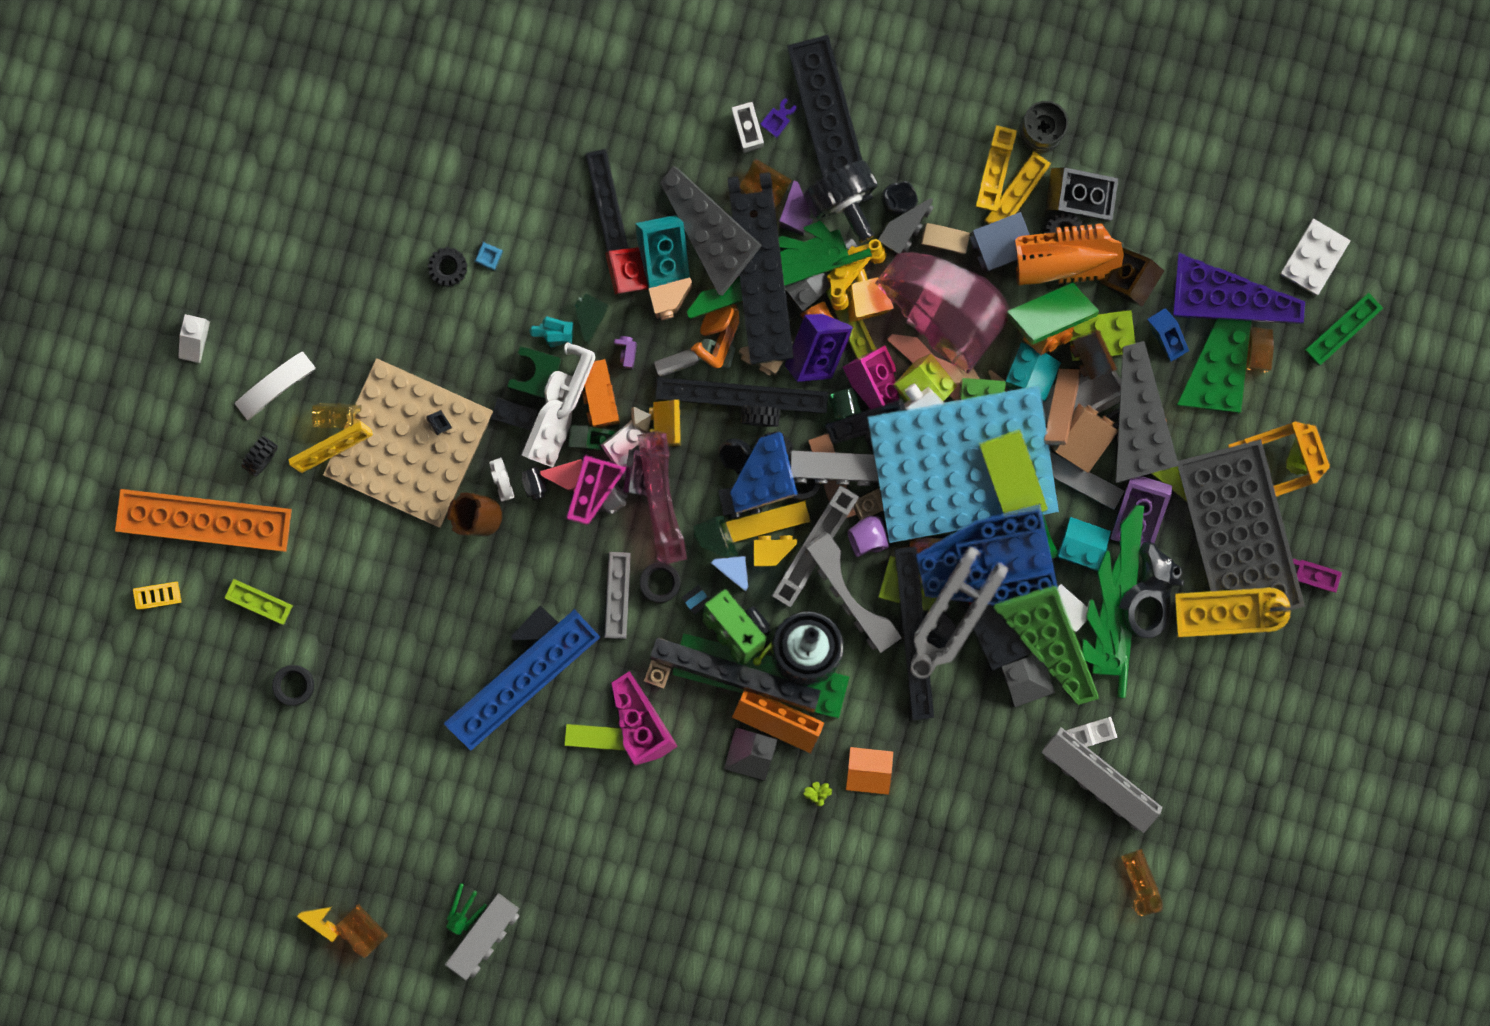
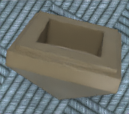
M632 407V426L645 434L649 433L651 414Z

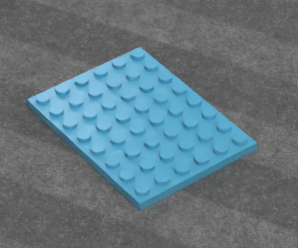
M1039 386L868 417L889 543L957 531L977 520L1003 514L979 443L1018 429L1022 432L1048 510L1043 511V515L1059 512L1049 445L1045 444L1044 441L1047 432Z

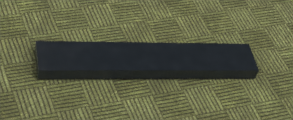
M602 149L585 153L607 252L628 249L607 150Z

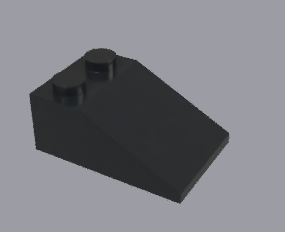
M1066 167L1051 168L1045 210L1113 221L1119 178Z

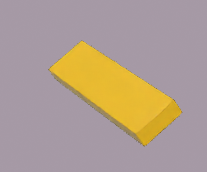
M1033 152L1000 198L997 212L991 211L984 222L991 224L1016 214L1051 163L1036 152Z
M359 421L288 459L289 464L300 473H303L373 435L372 430Z
M802 501L724 522L722 525L727 543L730 544L808 523L810 518L806 503Z

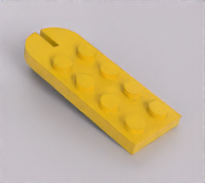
M1276 588L1175 594L1178 637L1277 631L1286 625L1290 617V610L1270 611V607H1290L1287 596Z

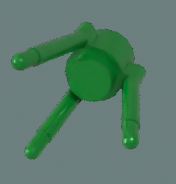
M462 883L458 887L451 911L446 918L448 920L446 927L458 935H461L463 930L467 931L470 925L487 908V904H484L467 921V917L464 915L477 894L476 891H473L462 911L455 914L463 889Z

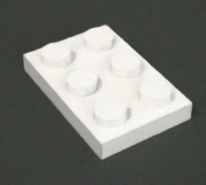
M1313 219L1280 275L1318 296L1350 240Z

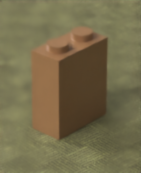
M1078 404L1073 411L1067 445L1049 446L1056 453L1089 473L1118 430L1113 426L1115 422L1105 415L1103 418L1096 415L1098 411L1093 407L1087 405L1085 408Z

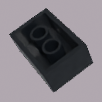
M987 604L972 630L990 670L993 671L1032 652L1021 640L1020 635L1015 629L1009 626L1003 615L996 611L994 605Z

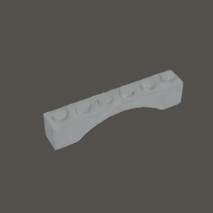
M841 485L838 487L773 592V597L789 607L792 606L817 564L816 562L811 563L805 555V552L808 551L805 545L825 531L833 539L859 497Z
M826 531L805 545L808 550L805 552V555L811 563L816 562L820 569L817 572L824 581L828 579L832 584L829 589L836 598L840 596L844 601V604L841 606L848 615L853 614L857 620L854 624L860 633L865 631L869 637L866 641L872 650L877 648L881 653L901 639V636L887 618L865 610L850 595L841 574L840 549Z

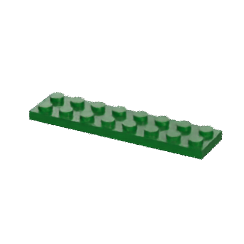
M683 633L680 645L737 663L730 655L731 650L726 645L723 646L719 642ZM765 655L759 666L753 664V659L744 665L783 678L776 670L772 656ZM674 668L673 675L740 693L744 692L742 689L681 669ZM834 673L825 682L809 686L821 690L815 709L816 713L839 718L849 676Z

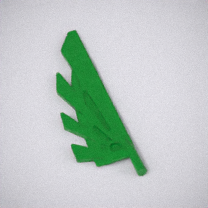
M822 221L803 228L806 232L815 236V238L802 242L785 236L779 237L780 248L785 249L781 251L785 286L872 256L870 248L849 255L840 230L837 229L830 232ZM740 276L735 279L723 296L718 294L716 288L702 291L687 311L689 319L743 301Z
M1135 505L1120 524V554L1112 572L1110 552L1105 551L1097 571L1103 598L1100 618L1094 601L1091 599L1089 600L1086 618L1097 636L1094 649L1087 640L1083 639L1081 647L1085 661L1093 664V674L1119 676L1117 697L1126 698L1132 633L1124 624L1123 609H1120L1119 606L1125 593L1137 585L1144 506Z

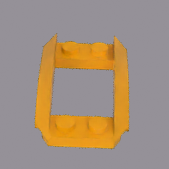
M1295 421L1228 445L1229 448L1260 439L1263 445L1292 434L1295 435L1308 474L1275 485L1276 496L1317 483L1330 468L1317 428L1310 424Z

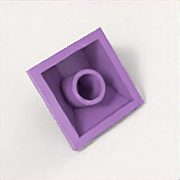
M793 181L779 227L804 235L805 230L803 228L812 224L813 219L810 218L811 212L798 182Z

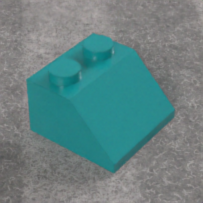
M1021 342L1006 379L1005 388L1018 390L1039 386L1041 400L1046 403L1061 362L1047 353L1040 355L1030 345Z
M1070 517L1056 558L1097 572L1107 549L1111 531Z

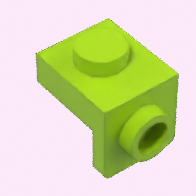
M1295 438L1286 459V468L1293 474L1306 475L1307 469Z

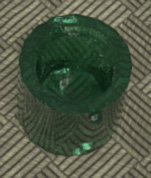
M854 388L828 395L835 420L861 412Z

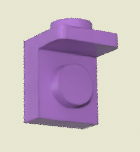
M620 336V339H614L615 345L626 347V350L621 352L620 362L624 363V368L633 369L637 343L633 342L631 337Z

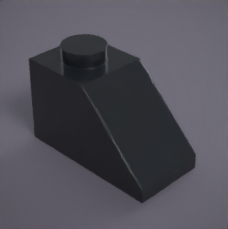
M539 606L511 638L513 640L541 639L559 622L542 606Z

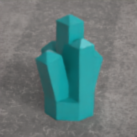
M546 316L542 320L543 323L539 326H532L529 330L531 336L544 337L550 347L566 343L572 344L573 322H564Z

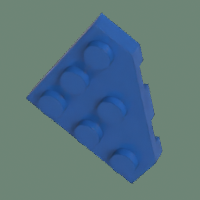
M778 432L759 438L731 490L736 513L745 512L797 495L782 433Z

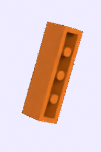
M745 690L732 716L734 719L811 753L824 725V722L783 703Z

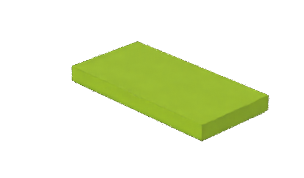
M1020 429L979 443L1003 514L1037 504L1041 505L1042 512L1048 510Z

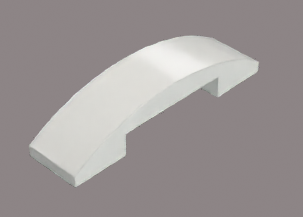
M302 351L253 386L235 402V405L244 417L249 420L264 409V406L294 383L302 380L316 368Z

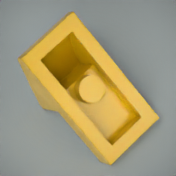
M332 907L303 911L297 916L331 942L335 941L340 934L336 931L338 928L336 925L328 920L326 923L323 921Z

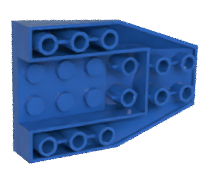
M1040 504L977 520L916 554L925 597H938L969 547L980 552L975 557L970 566V572L963 581L974 589L980 591L997 563L1008 568L1004 579L988 604L995 605L1057 586ZM958 590L957 593H953L950 600L973 602L974 598Z

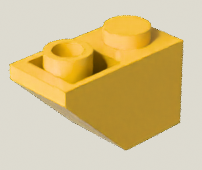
M789 535L780 536V540H771V536H758V540H754V567L776 566L797 545V539L793 540V536Z

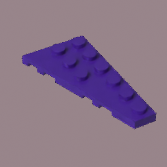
M1178 252L1174 317L1304 324L1305 301L1269 289L1267 286L1251 282L1249 279L1218 267L1210 266Z

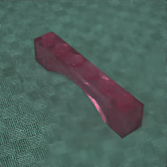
M654 431L637 435L658 561L669 564L686 560L684 538L676 520L670 494L668 475L669 448L666 433Z

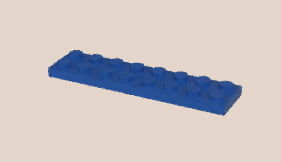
M574 609L444 724L471 751L594 644L600 636Z

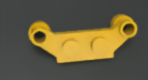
M871 240L869 244L859 247L851 246L848 250L849 255L870 248L872 256L833 269L827 276L828 282L831 283V303L835 310H844L848 307L849 300L845 291L869 261L878 264L886 259L885 249L879 240Z

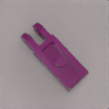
M1293 559L1294 565L1298 566L1296 574L1299 582L1333 593L1337 592L1342 572L1308 561Z

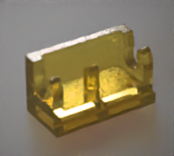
M332 403L313 405L312 427L346 429L361 421L356 419V413L362 411L361 405Z

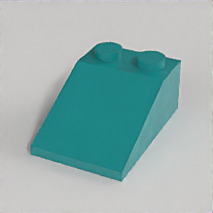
M674 215L635 223L637 243L648 289L690 278L683 221Z

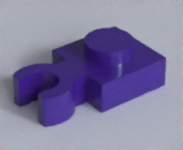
M786 98L781 101L780 110L777 111L773 108L760 124L761 127L776 138L779 137L790 123V120L786 118L787 115H792L796 111L795 105L790 110L785 109L784 105L788 101Z

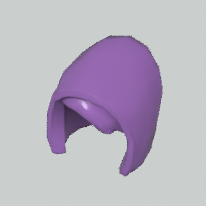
M867 516L848 530L849 541L856 557L871 551L881 552L889 547L885 522L879 516Z

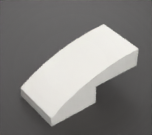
M1111 717L1067 730L1069 734L1086 747L1117 738Z

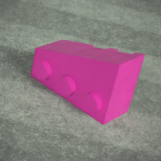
M585 456L567 520L588 526L627 468Z

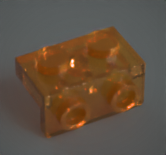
M755 159L741 182L740 188L747 194L762 192L759 173L770 172L776 208L783 199L792 180Z
M357 905L335 926L339 935L353 946L357 954L362 955L364 958L389 936L360 905Z

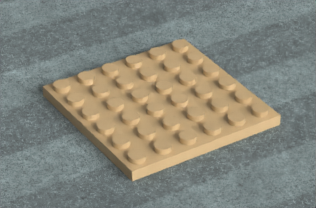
M376 358L344 428L346 429L361 421L372 430L373 435L331 457L323 475L441 528L447 516L450 502L452 499L454 500L489 424L493 410ZM442 410L452 429L436 435L430 429L426 417Z

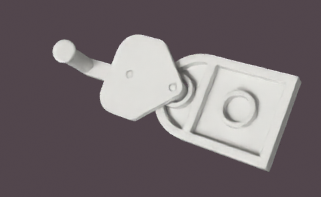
M571 343L564 345V352L566 355L574 354L581 357L575 373L572 377L561 371H555L550 376L544 391L546 404L538 414L522 453V456L550 467H554L558 459L559 452L571 425V411L578 402L595 360V355L592 351Z

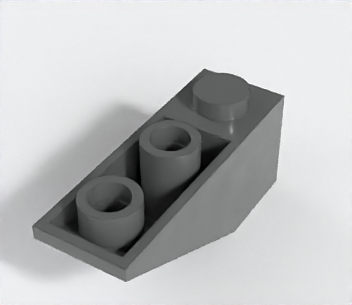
M933 199L926 200L889 222L878 239L881 245L898 257L901 253L906 254L912 244L909 242L913 234L917 236L923 226L920 223L924 216L928 218L934 208L931 205Z

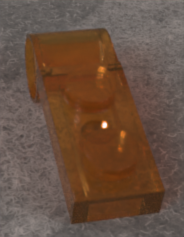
M1142 849L1122 855L1121 858L1137 895L1133 903L1136 914L1143 917L1160 912L1163 907L1162 899Z

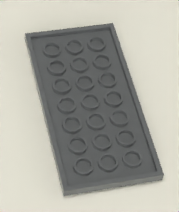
M1261 439L1179 460L1178 468L1211 591L1276 588L1287 596L1290 607H1270V611L1293 610L1305 607Z

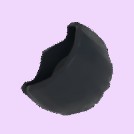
M907 181L892 183L882 192L881 201L883 206L892 214H904L918 204L915 188Z
M730 438L725 440L719 447V456L725 468H731L737 474H740L752 453V449L745 441Z

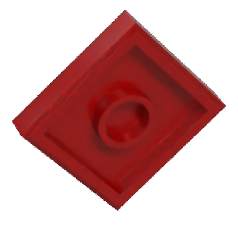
M639 247L605 253L615 295L649 290Z

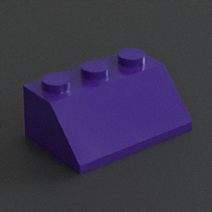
M825 314L805 315L792 346L794 359L787 360L785 367L797 382L832 379L853 328L851 325Z

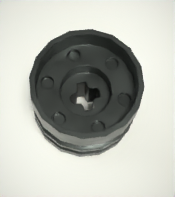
M1053 101L1034 103L1027 110L1019 126V136L1022 143L1029 150L1036 153H1046L1054 150L1060 144L1068 129L1069 119L1066 111ZM1042 126V129H1046L1045 133H1042V130H1038V128Z

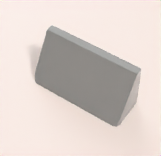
M688 349L655 361L654 364L659 377L698 364L699 359L695 352Z

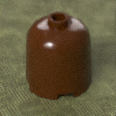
M461 492L456 500L452 499L450 502L447 519L451 520L452 531L458 535L486 537L494 534L500 527L502 510L498 502L488 496Z

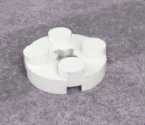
M502 458L490 461L491 473L495 484L498 486L501 501L513 499V489L510 486V479Z

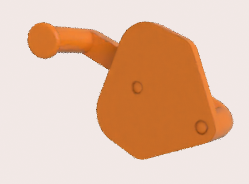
M736 304L709 312L704 318L700 328L702 335L707 336L720 332L712 354L702 347L701 342L696 343L691 348L692 352H695L696 355L713 368L722 367L739 325V309Z

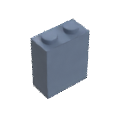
M1019 212L973 230L971 232L972 236L969 238L973 248H977L980 254L977 259L981 269L985 268L986 272L1016 261L1015 239L1019 236L1030 234L1022 214Z

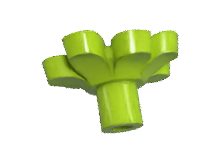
M814 782L812 784L813 788H805L803 793L805 798L811 799L812 802L816 803V806L824 805L823 799L832 794V789L829 788L828 783L820 786L819 782Z

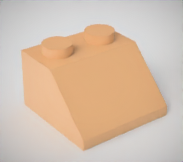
M691 278L649 288L656 318L661 317V320H667L674 317L673 314L678 312L692 288Z

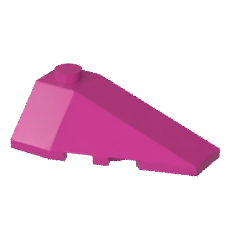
M885 345L855 359L843 367L852 387L870 409L899 400L898 391L893 386L895 384L893 374L896 372L895 364Z
M629 671L613 681L612 688L616 707L618 708L620 728H622L624 738L623 744L634 765L659 759L678 747L632 673Z

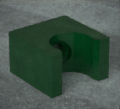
M520 346L518 354L522 358L532 360L535 363L536 371L533 378L526 382L510 379L507 387L511 390L546 400L544 391L552 373L560 371L563 360L553 355Z

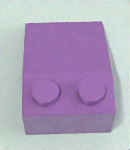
M1143 476L1129 479L1110 539L1120 542V524L1135 505L1144 506L1140 548L1143 542L1150 541L1155 543L1171 495L1172 485Z

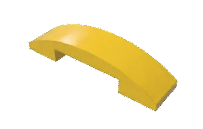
M996 125L976 207L997 212L1017 130Z

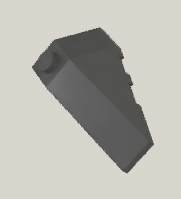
M852 238L844 241L847 251L851 246L858 247ZM832 270L785 286V292L797 308L803 311L831 287L827 276Z

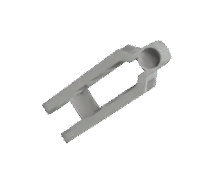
M972 547L966 550L914 634L917 651L911 660V671L916 677L926 678L937 665L952 662L1004 579L1008 568L997 563L980 591L963 581L970 572V566L975 557L980 552ZM960 590L974 598L945 647L938 649L928 643L926 637L930 630L935 628L936 621L942 611L947 609V603L953 593H957Z

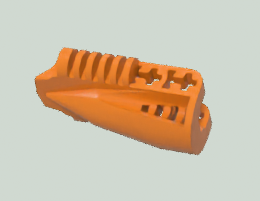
M1095 224L1094 229H1092V225H1087V230H1085L1084 225H1080L1078 231L1076 226H1072L1071 231H1069L1068 227H1064L1063 232H1061V228L1058 227L1056 228V233L1019 236L1015 239L1018 264L1016 267V279L1018 286L1039 284L1058 280V284H1063V279H1065L1066 283H1071V278H1073L1074 282H1078L1079 277H1081L1082 282L1086 281V277L1089 278V281H1094V276H1096L1097 280H1104L1105 274L1113 269L1122 267L1124 256L1122 243L1111 238L1103 224Z

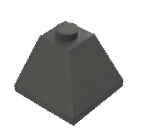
M1035 655L1000 667L1014 707L1055 693L1045 664L1040 662Z
M735 728L724 769L766 780L777 739Z

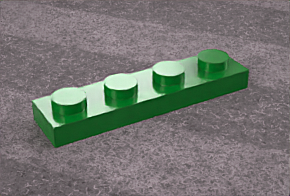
M1367 293L1315 340L1305 352L1320 366L1377 315L1383 307L1370 293Z

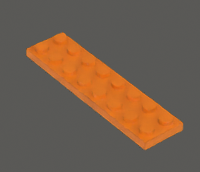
M120 489L115 532L287 552L292 509Z

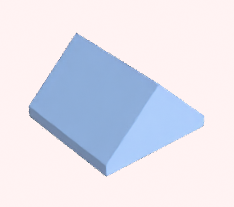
M745 556L713 560V566L744 591L748 589Z

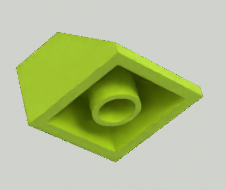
M932 353L917 359L893 385L906 402L910 398L904 390L914 383L920 391L929 387L943 401L957 387Z

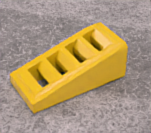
M178 582L133 589L137 610L182 603ZM172 587L173 600L169 599L168 588ZM159 589H163L165 601H161ZM153 590H154L155 601H156V602H154V603H152L151 593H150V591H153ZM141 592H145L147 604H143Z

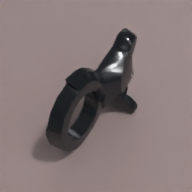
M1146 541L1143 542L1140 548L1142 581L1125 593L1119 606L1120 609H1123V621L1126 628L1133 634L1132 636L1137 638H1153L1165 629L1170 615L1171 589L1173 586H1184L1185 582L1180 580L1182 568L1176 565L1172 558L1162 553L1155 543ZM1145 597H1151L1157 606V616L1150 627L1141 629L1135 621V609L1140 600Z

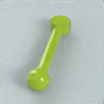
M771 643L759 657L753 659L754 665L759 666L761 664V660L771 649Z

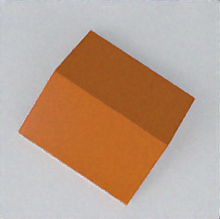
M850 747L846 790L889 795L893 752Z

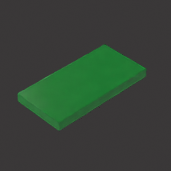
M1071 283L1007 311L1006 317L1028 342L1033 345L1097 317L1099 310L1074 283Z

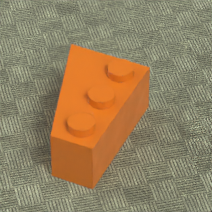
M606 360L595 361L584 385L586 391L582 392L584 403L589 404L590 412H587L589 425L593 424L595 428H602L620 424Z

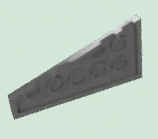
M673 166L660 183L678 218L683 221L684 229L718 294L723 296L762 245L683 172Z
M1144 341L1122 347L1115 483L1179 466Z

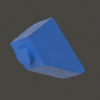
M1166 308L1147 319L1154 336L1170 361L1189 351L1178 322Z

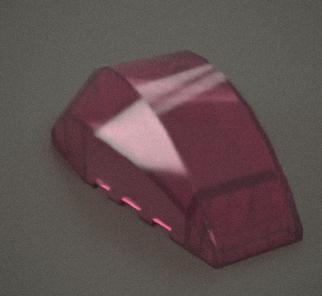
M913 252L897 254L875 282L893 304L896 302L902 309L901 313L906 318L909 317L916 325L915 329L921 335L924 334L928 338V343L931 347L967 374L1009 320L1006 317L1007 311L1010 310L1008 302L990 281L965 268L931 255Z

